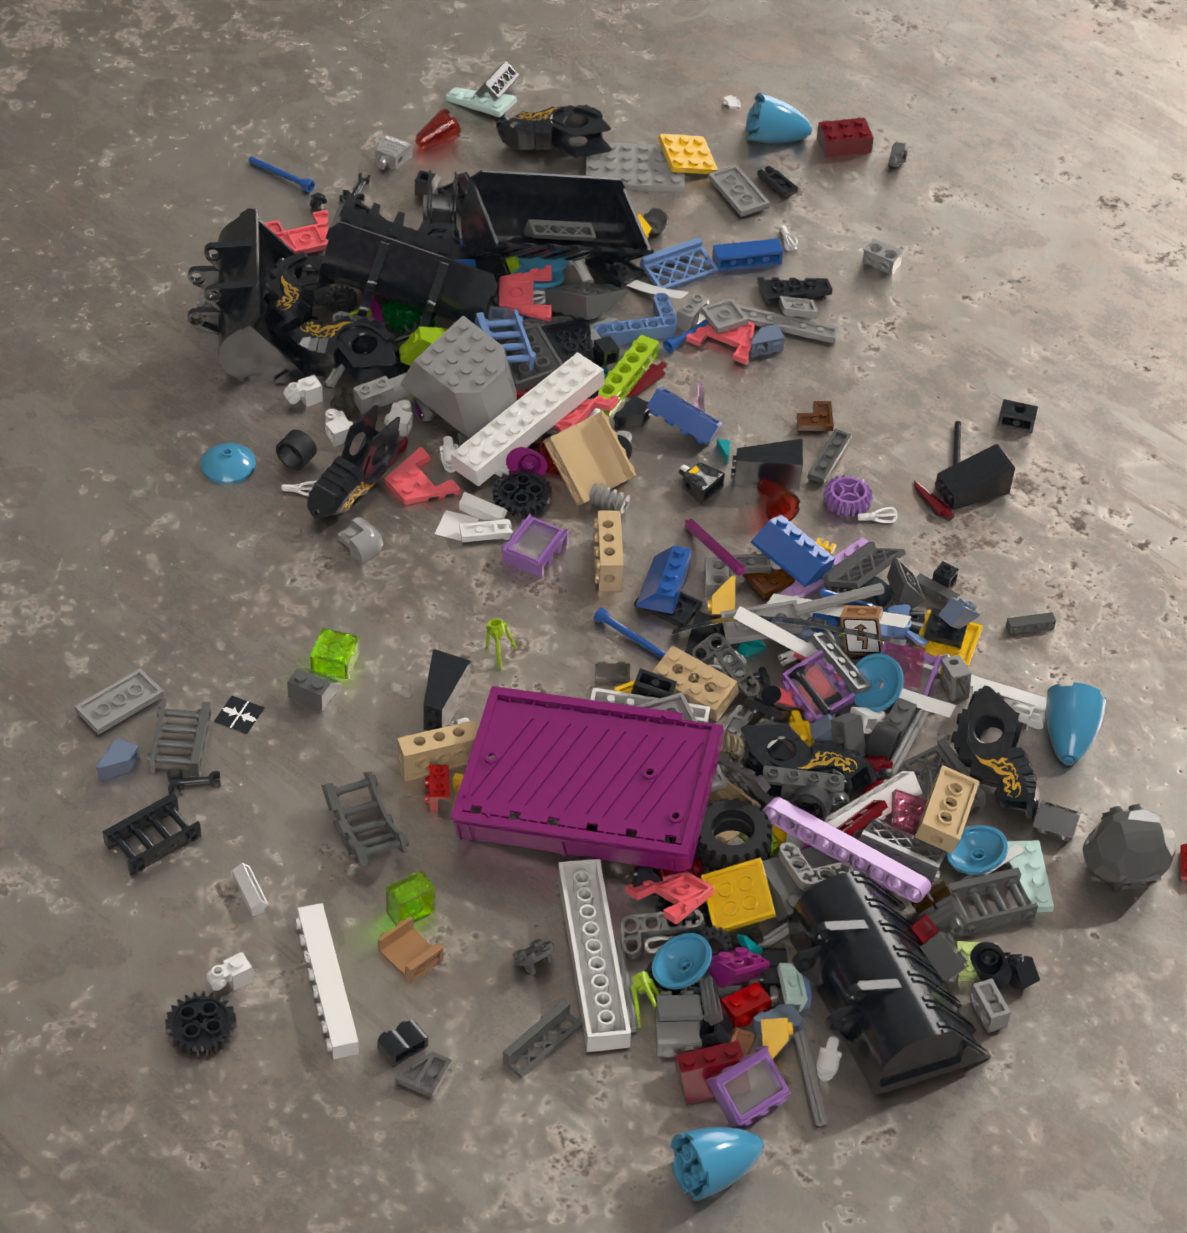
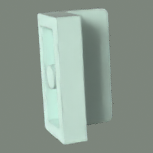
M779 963L777 970L785 1004H794L798 1013H801L808 1001L803 976L795 969L793 963Z

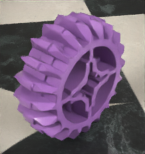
M843 474L842 477L836 476L835 479H831L826 484L823 500L827 509H831V513L837 512L838 516L842 514L844 517L851 516L853 518L854 515L866 513L869 510L873 500V492L864 479L859 480L858 476L853 478L851 475L846 477Z

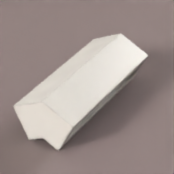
M466 492L463 493L459 503L460 511L483 521L503 520L508 512L502 507Z
M241 863L232 870L233 879L251 916L254 917L263 914L264 909L269 904L250 866Z

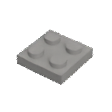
M779 297L778 303L783 315L786 317L794 318L799 316L807 320L817 318L818 310L813 300Z
M733 298L701 308V313L717 334L748 324L747 316Z

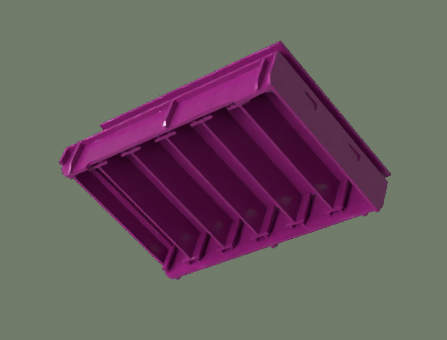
M491 686L450 817L453 820L456 836L460 840L465 838L473 842L478 840L561 853L563 857H566L568 854L671 870L672 873L691 869L724 743V727L715 723L683 720V713ZM492 755L495 756L494 759H489V758H488L489 756H492ZM648 771H654L651 775L647 774ZM472 807L482 808L481 814L471 813ZM510 813L520 814V820L509 819ZM675 814L680 815L677 819H674L672 816ZM549 818L559 820L558 826L547 825ZM587 825L598 826L597 832L586 831ZM626 831L637 832L636 838L625 837ZM666 836L675 837L676 844L665 843Z

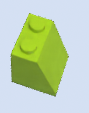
M418 327L399 348L401 362L411 366L413 361L449 328Z

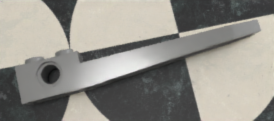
M407 373L391 379L384 376L354 387V403L361 414L369 411L374 405H378V408L412 395L401 386Z

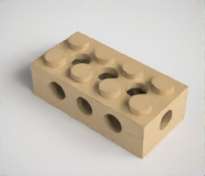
M598 511V517L594 518V529L597 531H593V542L597 543V545H594V556L597 557L594 559V570L598 571L595 572V584H599V591H622L624 565L620 511Z
M673 645L652 671V673L677 681L673 695L683 692L688 703L709 706V718L716 722L739 693L736 680Z
M475 720L397 738L398 766L404 782L429 776V765H449V771L465 768L478 731Z
M942 765L934 779L914 837L952 854L961 839L980 781Z

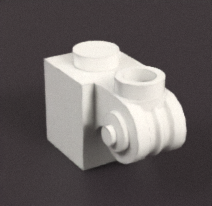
M315 375L300 379L298 383L292 382L283 391L290 404H296L301 399L305 406L308 407L323 401L322 385Z
M400 400L398 403H393L391 412L385 416L384 424L387 426L396 417H401L399 436L407 437L413 427L411 402Z
M329 409L325 413L326 437L336 447L344 444L349 428L353 423L347 420L342 410Z
M851 707L850 711L852 714L862 716L864 734H872L878 722L884 723L887 718V714L883 711L874 712L865 707Z
M243 952L223 960L222 965L214 966L206 974L205 978L215 991L224 988L226 982H229L235 991L253 983L252 966Z

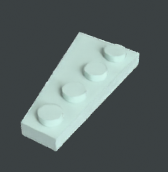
M455 87L446 95V101L496 117H501L517 102V96L502 94L495 101L488 92H485L479 98L475 94L477 90Z
M1039 840L1007 841L1008 849L1015 844L1025 849V851L1008 861L1007 865L1011 869L1019 868L1022 873L1019 884L1028 905L1037 903V912L1053 911L1054 904Z

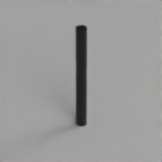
M955 421L953 465L959 463L961 459V421Z

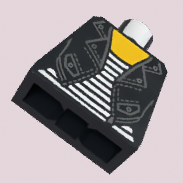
M699 462L692 468L683 465L679 470V474L683 476V489L700 504H703L724 486L725 473Z

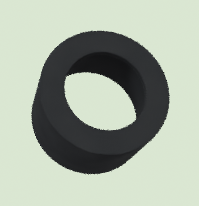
M297 429L291 430L276 445L278 458L285 466L292 470L303 469L317 453V447L312 438L305 432Z
M878 722L869 738L865 756L886 757V761H890L900 743L902 730Z
M816 785L801 787L790 803L804 810L801 805L802 797L815 799L819 802L823 811L811 815L825 821L832 808L829 794L823 788Z

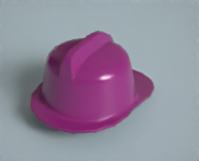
M518 447L511 450L506 457V465L513 473H516V469L520 473H522L523 469L526 470V473L533 470V475L540 473L539 478L546 473L547 461L545 457L534 450Z

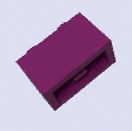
M737 947L733 951L720 952L718 955L712 956L709 965V976L711 975L717 986L724 988L757 978L770 966V962L760 955L750 952L745 947Z

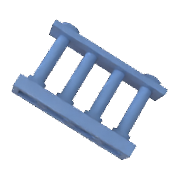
M514 310L513 319L493 321L485 319L483 312L476 313L475 325L494 340L518 338L519 343L501 344L505 351L522 350L524 354L507 356L508 363L526 362L529 370H533V365L536 362V353L532 351L523 327V318L519 316L518 310ZM513 326L515 330L492 333V331H489V328Z

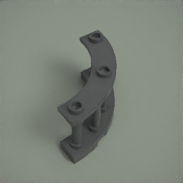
M372 771L363 772L364 780L341 787L334 786L333 783L321 785L329 811L333 810V813H335L337 820L333 822L348 854L356 857L354 862L360 867L369 864L368 859H370V856L395 848L402 853H407V847L409 846L407 836L403 835V832L396 828L392 815L387 813L376 787L378 786L377 777L375 774H372ZM368 787L373 801L347 809L341 808L338 801L340 795ZM376 808L380 819L355 827L348 825L347 817ZM383 826L387 834L365 841L357 840L355 837L357 834Z

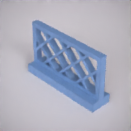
M700 237L642 257L639 266L647 273L655 286L672 289L705 278L719 271L703 248V241ZM701 253L703 259L694 257L693 255ZM681 259H688V260H689V263L686 264V263L680 262L679 260H681ZM691 261L700 263V268L690 265ZM670 263V264H673V265H675V266H674V269H672V268L666 267V266H664V265ZM703 264H704V265L710 266L711 269H710V270L702 269V266H703ZM680 266L686 268V271H678L676 270V267ZM656 268L659 269L660 272L659 274L652 272L651 269ZM688 269H689V270L696 271V272H698V273H697L696 275H691V274H688L687 272H688ZM662 271L672 273L671 277L661 275ZM673 275L682 276L683 279H673ZM659 279L667 281L669 283L661 286V284L659 283Z

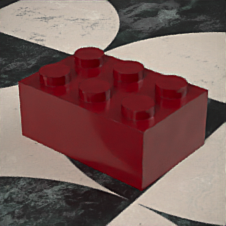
M865 117L818 122L817 140L825 158L872 153L874 137Z

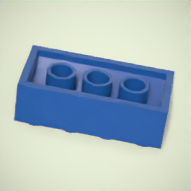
M664 387L656 389L646 406L650 409L649 412L656 417L662 416L665 418L664 422L671 426L675 424L680 427V431L685 435L689 436L691 434L695 436V440L702 445L705 443L709 444L723 425L722 422Z
M782 515L769 520L751 541V544L804 587L822 579V575L832 568L836 559Z
M671 546L654 556L636 607L674 613L690 569L691 549Z

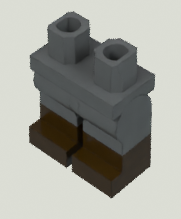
M944 880L931 887L929 894L927 893L920 902H911L919 918L926 914L939 931L934 936L943 931L945 933L951 931L953 934H959L964 931L963 923L966 921L962 916L953 890Z

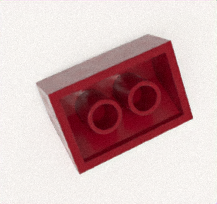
M739 1040L675 1055V1070L686 1105L716 1099L706 1080L717 1077L723 1073V1069L740 1062L739 1059L744 1057ZM747 1070L724 1084L730 1096L750 1091Z

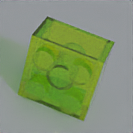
M322 628L310 655L311 670L348 680L360 654V636Z
M423 870L412 873L407 878L393 882L386 887V913L395 926L398 922L410 916L413 918V923L435 913V887Z

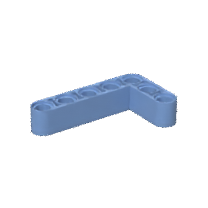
M657 293L654 296L653 304L655 317L600 323L594 327V330L601 338L610 336L617 345L631 344L640 335L654 340L674 338L677 335L678 320L669 296L666 293Z

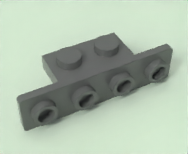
M764 766L763 777L768 784L782 786L780 798L791 801L796 792L806 785H816L829 792L843 793L844 775ZM802 797L801 802L819 804L818 801L811 797Z

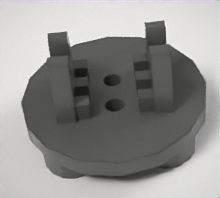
M536 939L530 943V947L513 953L514 962L517 966H524L527 974L531 973V975H534L536 970L533 964L543 959L545 964L548 963L550 965L553 963L551 953L554 950V944L551 941L542 942L541 939Z

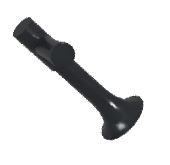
M803 665L795 668L788 676L790 680L795 679L803 686L824 716L829 714L831 710L828 706L842 700L841 694L836 692V694L823 700L806 679L804 674L806 667Z
M760 667L758 673H753V676L756 680L761 679L765 688L761 693V698L765 703H776L781 698V690L777 686L771 685L766 668Z

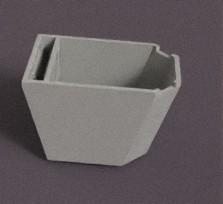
M464 316L413 361L401 383V386L467 438H471L517 401L516 388L504 347Z

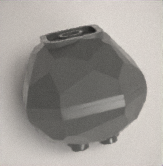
M1141 804L1130 805L1127 810H1122V806L1110 808L1109 812L1102 813L1101 821L1088 835L1082 848L1089 870L1107 884L1112 885L1113 891L1146 888L1161 881V877L1170 868L1176 851L1175 834L1170 824L1161 815L1141 807Z

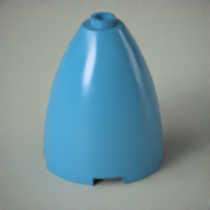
M763 93L756 94L754 97L756 102L750 107L746 120L745 131L749 132L746 140L764 144H784L796 142L811 135L813 129L811 123L797 109L775 97Z
M1073 682V686H1061L1058 683L1051 686L1047 691L1046 722L1048 734L1057 757L1063 764L1068 766L1077 763L1087 753L1099 732L1104 717L1106 697L1100 694L1101 690L1091 685Z
M708 1127L676 1134L672 1138L670 1145L674 1149L675 1161L671 1162L674 1175L684 1193L689 1192L693 1196L694 1201L704 1199L726 1189L743 1177L762 1155L764 1142L761 1137L754 1133L728 1127Z

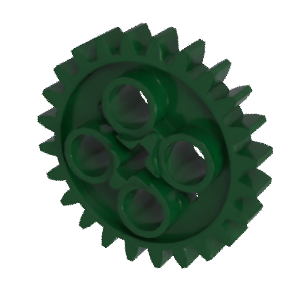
M388 299L387 303L384 304L382 315L385 324H389V328L394 327L395 332L400 330L401 334L406 332L403 327L404 324H407L408 329H412V322L415 321L417 328L419 327L424 311ZM432 314L428 327H437L439 316Z

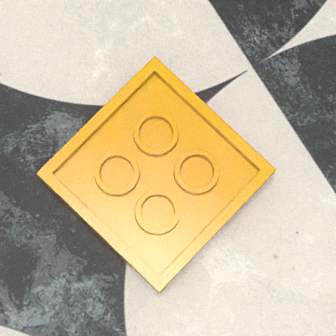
M659 134L658 141L671 172L709 174L718 170L704 137Z
M929 609L925 616L924 626L918 634L923 638L931 613ZM970 622L967 625L961 648L928 641V644L924 647L915 643L913 649L918 652L920 649L927 652V655L937 657V655L943 656L944 654H950L951 657L959 655L969 668L983 625Z
M761 857L701 875L703 881L713 886L714 894L707 899L712 925L716 926V928L721 927L723 931H730L776 917Z

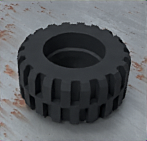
M724 798L721 799V802L714 801L710 803V807L707 806L695 857L700 859L701 865L704 868H709V872L760 857L762 861H765L771 853V821L764 811L761 812L759 806L756 804L751 805L750 801H740L739 798H733V800ZM725 831H738L750 839L743 844L728 845L720 842L715 836Z

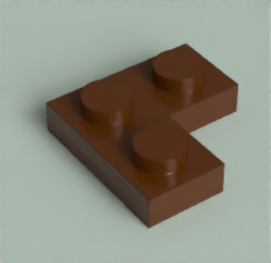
M814 401L813 413H797V430L833 431L834 422L831 401Z
M783 569L771 574L745 573L742 575L764 599L795 583V579Z

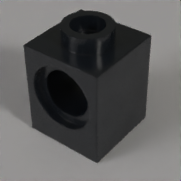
M942 561L933 572L932 580L952 590L956 585L959 569Z

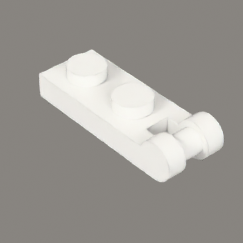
M508 519L459 524L462 542L501 538L510 540L513 533L511 521Z

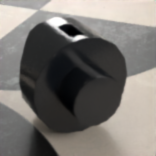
M910 610L909 616H911L912 624L909 631L918 635L920 629L924 626L925 613L923 611Z

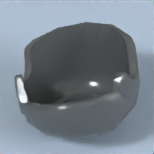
M651 208L648 213L643 215V218L652 228L649 232L650 234H659L665 230L668 223V215L660 208Z
M827 791L832 801L830 812H835L850 803L846 792ZM819 804L820 812H822L823 809H822L821 805Z

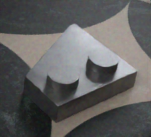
M431 1052L423 1060L412 1064L405 1073L401 1075L398 1073L394 1077V1083L433 1098L452 1066V1059Z

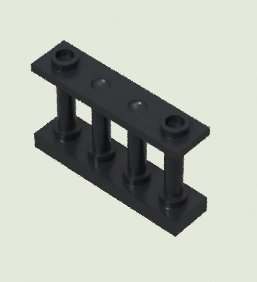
M171 793L102 832L104 844L108 849L117 845L128 857V871L132 876L190 842L196 841L201 837V827L198 821L189 825L177 812L179 810L178 798L174 793ZM171 816L182 830L171 835L160 820ZM153 826L165 840L154 845L142 830ZM136 836L147 850L136 855L124 840Z

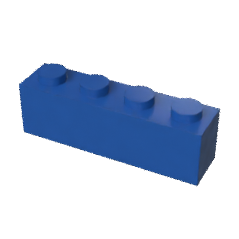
M778 238L713 245L712 260L719 271L782 264L783 249Z

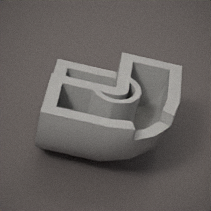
M362 517L353 519L352 525L338 534V540L350 549V555L362 565L381 552L383 546L381 534Z

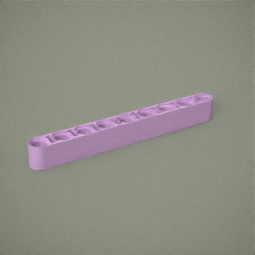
M775 797L762 810L767 814L772 825L839 862L851 864L855 871L867 874L882 886L911 902H920L931 890V883L926 877L782 798Z

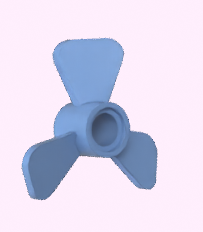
M907 604L893 605L886 612L907 616L911 607ZM909 620L905 628L880 624L883 636H892L893 638L903 640L907 636L919 646L924 647L928 644L925 638L909 631L912 624L911 620Z

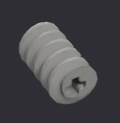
M595 483L589 492L590 500L588 502L590 504L595 503V506H601L604 510L620 511L623 514L628 507L630 495L627 494L623 498L624 493L620 492L617 496L616 489L610 493L611 487L608 486L604 490V484L601 483L597 487V483Z

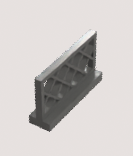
M867 542L822 575L826 590L834 592L839 587L860 588L890 566L894 557L901 558L904 556L905 550L876 548L874 542Z
M945 738L938 740L936 746L903 761V766L907 771H914L922 793L926 798L927 784L921 781L922 776L926 777L927 772L924 771L926 765L937 767L938 772L943 765L971 777L969 775L970 772L962 761L958 759V756ZM935 753L939 756L938 762L928 760V757ZM914 763L923 764L921 771L912 769L910 765ZM979 785L971 809L974 807L980 809L986 806V794Z
M872 819L868 823L859 840L926 877L931 884L947 851L919 840L914 835L877 819Z

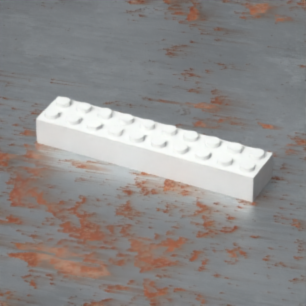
M576 353L451 453L452 468L477 486H480L506 465V457L511 450L518 447L527 448L605 384L604 369L581 354Z
M600 859L558 862V883L586 1051L630 1048L631 1029Z

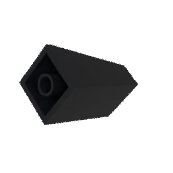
M803 439L737 448L736 455H733L732 466H735V468H731V479H734V487L799 491L803 469Z
M995 444L937 473L935 488L943 496L945 503L955 510L1010 494L1015 466L1000 446Z
M436 649L433 650L423 704L425 731L439 729L450 723L470 687V660Z

